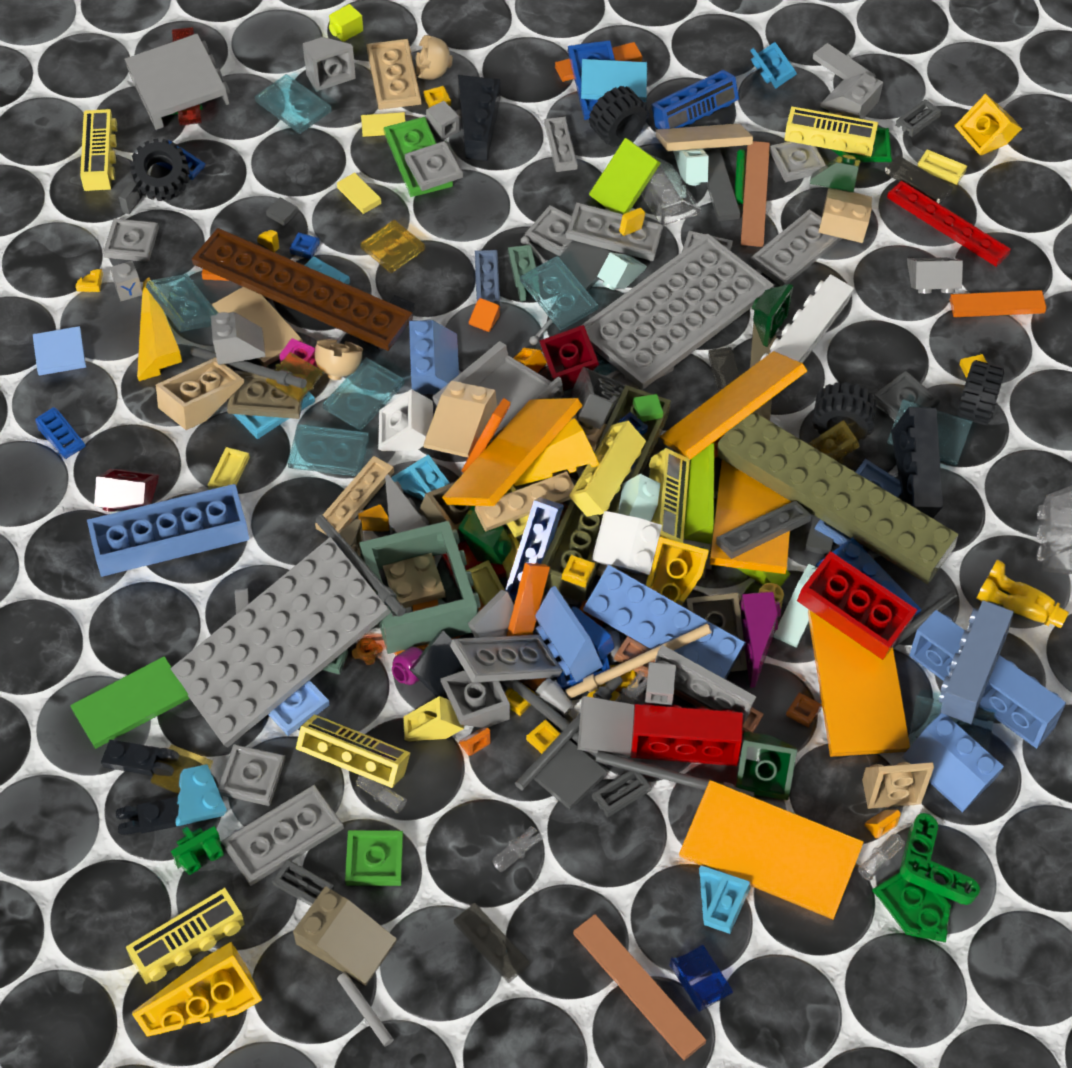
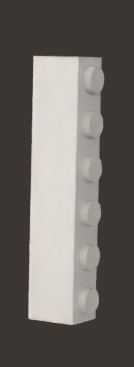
M831 274L825 282L821 280L814 291L816 294L814 296L810 294L804 303L805 308L803 310L799 309L796 312L792 325L788 323L781 334L782 338L775 339L770 348L771 352L775 351L803 363L848 304L854 288ZM765 353V354L762 356L761 360H762L764 357H766L768 354Z

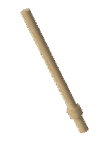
M707 623L662 645L674 651L711 634L712 631ZM662 645L596 676L592 674L583 678V682L566 689L567 696L571 699L586 691L589 693L599 688V685L655 660Z

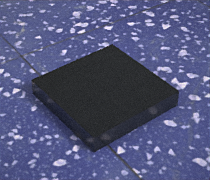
M439 631L409 670L436 697L441 696L448 699L442 686L441 678L464 671V668L450 647L452 639L444 631Z

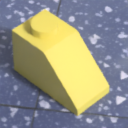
M441 696L403 717L404 738L406 741L447 739L464 729V725H460L450 701Z

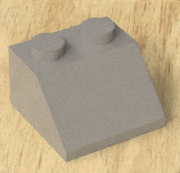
M325 37L303 43L306 76L316 92L356 79L353 46L351 44Z
M866 73L845 79L826 97L820 107L834 114L840 112L842 116L863 119L879 102L883 81Z
M953 257L907 258L911 288L918 289V293H932V289H941V293H955V289H962V260Z
M221 312L211 316L212 338L218 365L266 357L262 327L235 312Z
M465 670L441 678L442 686L460 725L487 728L510 720V704L499 681L472 683Z

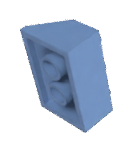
M434 320L409 321L412 390L419 394H436L459 375L457 334Z
M556 586L550 588L535 615L539 623L536 630L543 641L549 640L550 643L547 646L553 657L559 656L562 660L558 663L566 676L571 674L575 682H578L603 667L589 635Z
M943 713L924 729L902 756L910 764L933 763L934 769L929 783L962 813L999 776L1004 767Z

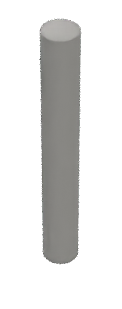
M346 972L340 974L337 980L384 1046L390 1045L394 1039L348 974Z

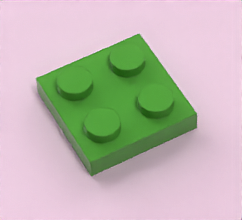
M348 830L346 886H401L403 831Z

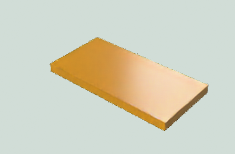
M772 351L659 437L665 445L688 459H692L806 373L807 370L803 363Z
M530 399L443 495L442 498L446 504L495 506L583 406L579 399Z
M724 460L721 462L709 564L786 574L790 531L733 559L716 544L718 536L791 503L790 500Z
M808 609L830 757L906 752L910 748L893 647L884 660H882Z
M710 780L681 847L679 857L750 881L752 887L834 920L864 842Z

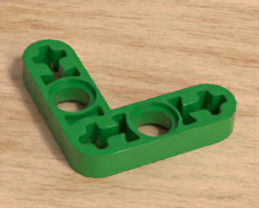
M920 813L910 826L900 866L902 877L912 884L960 904L969 905L973 903L980 893V887L973 878L930 861L938 831V823L930 814ZM923 825L926 826L925 829L927 830L924 835L920 834L922 832ZM913 843H918L922 845L925 849V852L922 853L917 851L914 848ZM934 875L943 877L946 884L942 885L936 882Z

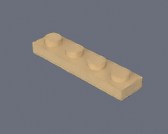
M373 456L326 510L323 516L338 533L351 524L386 483L385 476L389 475L391 477L394 473V467ZM315 523L316 529L325 534L318 524Z
M564 472L506 494L495 506H476L475 512L486 532L528 516L534 500L539 497L556 503L570 500L569 494L574 488V484L568 473Z

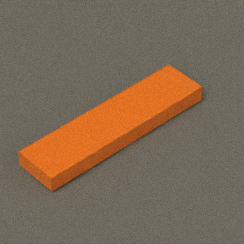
M635 42L612 48L615 61L642 62V55ZM570 59L555 62V69L562 82L574 79Z
M1042 290L951 294L949 299L953 317L1041 314L1046 311Z
M505 398L502 399L493 412L461 472L464 473L488 447L511 405V402Z

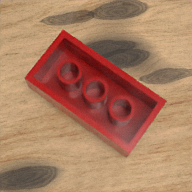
M831 551L802 587L797 602L882 660H884L909 626L917 612V609Z
M651 703L635 704L631 758L737 766L742 743L743 713L730 709L716 711L704 707L691 709L682 708L677 705L665 707L655 706Z

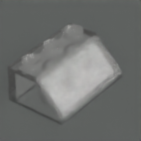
M653 156L661 164L641 195L659 224L665 226L701 214V208L674 166Z
M1072 486L1046 495L1043 505L1038 506L1037 519L1041 520V525L1038 527L1037 539L1041 540V546L1038 548L1037 559L1041 561V571L1072 574Z

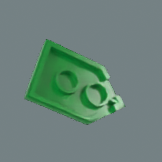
M877 128L871 156L831 149L840 157L850 155L856 157V160H860V162H892L889 128Z
M900 872L872 889L906 935L946 943L951 905L945 897L908 882L902 877Z

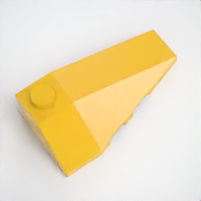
M659 537L650 575H648L645 586L682 606L703 574L709 550Z
M230 942L203 958L135 1009L132 1015L148 1037L181 1029L183 1025L199 1021L202 1024L210 1022L212 1018L227 1015V1017L238 1015L260 1002L262 997L244 960L233 943Z

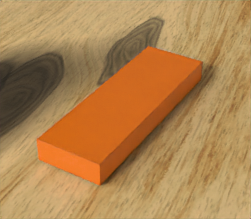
M525 563L506 636L533 635L536 623L535 615L540 608L550 569L549 566Z

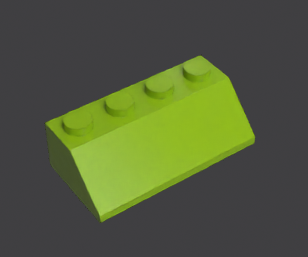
M711 443L690 459L684 526L685 540L711 544L714 526V443Z

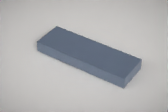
M497 250L475 251L476 299L478 301L479 298H482L500 306Z

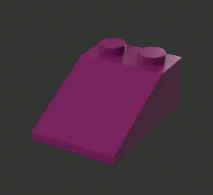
M773 592L742 594L740 613L744 642L747 643L745 654L750 688L756 686L772 643L774 630H778L777 617H780L781 609L779 601L775 602Z

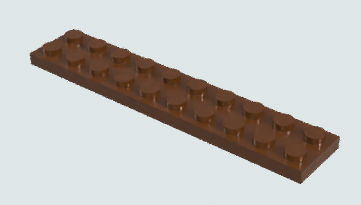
M220 228L213 232L192 257V262L195 266L387 351L391 349L409 325V321L413 319L412 312Z

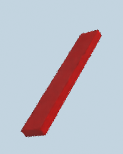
M902 180L888 192L887 198L995 267L1010 254L1011 249Z

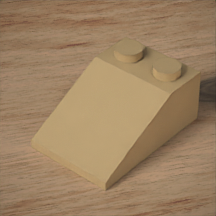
M828 188L818 233L863 243L872 209V196Z
M213 358L156 384L158 408L182 428L188 430L207 421L244 384V379L225 364L218 365L217 358Z
M451 381L440 397L423 444L424 448L469 458L489 419L497 408L496 391L481 386Z
M902 762L892 766L875 764L866 767L862 781L868 809L921 805L934 769L933 763L910 764Z

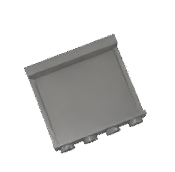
M198 34L125 58L129 75L155 130L164 127L161 117L222 96L226 105L229 104L227 97L230 94L229 87L226 81L222 83L223 76L219 68L215 69L214 57L212 54L208 55V46L205 41H201Z
M500 341L452 380L494 389L496 391L497 406L503 398L511 402L490 443L530 399H561L564 395L560 377L551 382L508 356L507 346ZM448 384L433 396L435 409Z

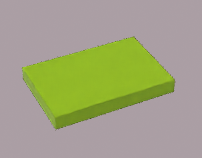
M625 138L589 195L611 212L619 214L628 213L661 162Z

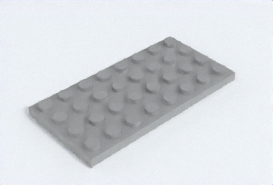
M706 234L582 325L585 326L593 350L643 390L752 308L755 299L761 297L765 290L774 288V284L712 236Z
M329 537L170 669L189 694L188 697L220 741L228 748L389 615L391 611L334 540Z

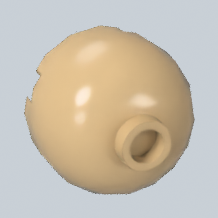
M424 35L419 43V46H423L421 53L417 52L416 75H419L418 78L434 80L444 75L447 68L451 67L453 57L450 55L449 48L444 41L434 36Z
M334 339L318 340L315 346V361L318 368L328 374V378L341 380L342 376H349L359 368L363 348L346 341L344 345L337 343V340Z

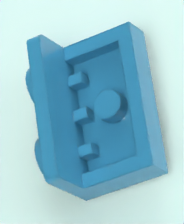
M776 42L759 53L754 48L750 50L753 55L752 63L757 70L760 68L763 70L760 73L767 84L771 82L775 89L797 75L795 69Z

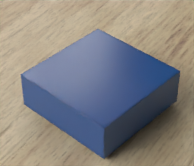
M298 232L289 248L290 254L311 259L320 244L319 238Z

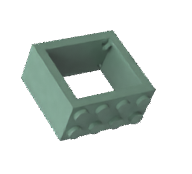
M449 521L359 542L361 559L381 582L379 570L383 569L384 565L432 553V556L447 553L462 599L406 613L400 617H393L392 613L387 615L378 623L387 654L429 644L439 631H444L450 638L472 633L468 623L479 612L478 608L481 607L478 593H473L472 575L470 571L466 572L465 554L463 550L459 551L457 544H460L456 529H451Z

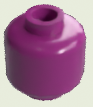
M410 647L394 657L392 674L398 682L413 685L420 681L409 669L423 651L421 649Z

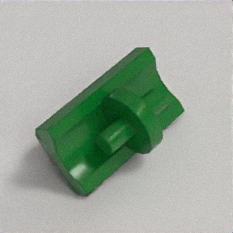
M187 826L184 827L182 832L185 837L176 841L178 847L171 850L177 868L182 867L188 875L195 873L201 868L200 862L197 859L201 855L206 853L210 861H215L224 855L219 833L215 826L204 832L201 828L191 832Z

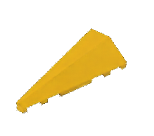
M150 277L146 278L143 282L137 371L139 381L161 375L159 369L182 362L180 350Z
M575 418L569 421L514 483L515 486L551 478L552 474L567 469L571 473L575 472L578 466L590 464L592 467H596L599 465L583 429Z

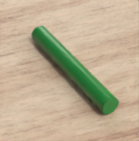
M738 150L736 158L735 198L738 205L744 202L746 155L744 150Z

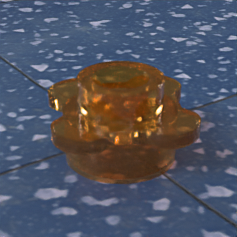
M364 637L357 643V648L352 651V656L355 659L365 661L367 665H372L375 663L376 656L382 653L383 647L381 644L376 643L374 639Z

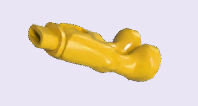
M998 559L976 598L980 601L984 600L1002 605L1004 608L1014 611L1013 613L1043 623L1046 626H1049L1051 623L1061 628L1069 614L1068 611L1059 607L1060 603L1057 602L1055 606V600L1044 592L1025 583L1015 582L1005 575V564ZM999 589H1001V590H1003V591H1006V592L1010 593L1011 595H1008V594H1006V593L1000 591Z

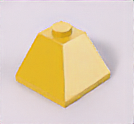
M984 94L955 125L956 129L979 155H984L1007 145L1022 130L1010 114L987 94Z

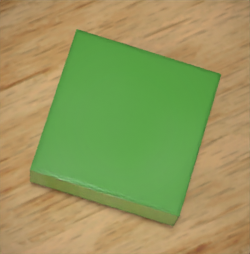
M657 394L633 398V405L639 422L663 418V410Z

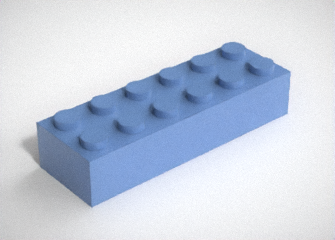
M235 484L87 520L101 577L249 540L247 524Z
M609 564L583 608L587 613L650 649L656 648L708 623L712 631L711 634L674 651L725 680L747 644Z
M935 610L917 629L909 656L944 681L945 677L949 676L953 657L959 651V644L965 630L955 624L949 616ZM999 655L979 707L1037 749L1055 729L1066 702L1057 693L1051 692L1042 686L1036 678L1028 676L1018 669L1012 661L1006 660Z

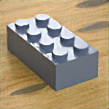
M982 600L979 609H973L969 619V627L967 631H964L959 644V651L953 657L949 676L945 677L941 687L942 692L938 701L942 703L941 713L972 724L1008 635L1014 611Z

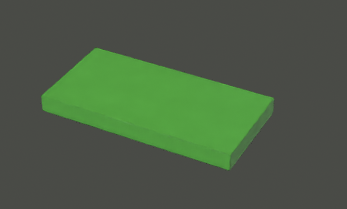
M426 117L384 127V134L410 197L453 187V181L421 191L405 161V154L437 144Z
M165 656L70 705L95 749L108 743L109 739L113 740L190 699L188 697L189 694L170 669L171 666Z

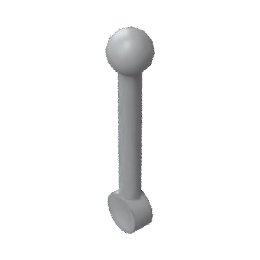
M523 236L521 243L523 245H531L533 254L540 260L544 269L547 270L551 266L550 262L539 254L529 242L530 240L527 236Z
M556 309L535 336L530 337V344L536 345L540 336L555 319H559L561 315L559 310Z

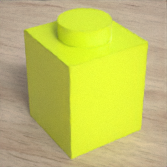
M350 4L329 15V30L333 36H337L342 42L363 31L362 15Z

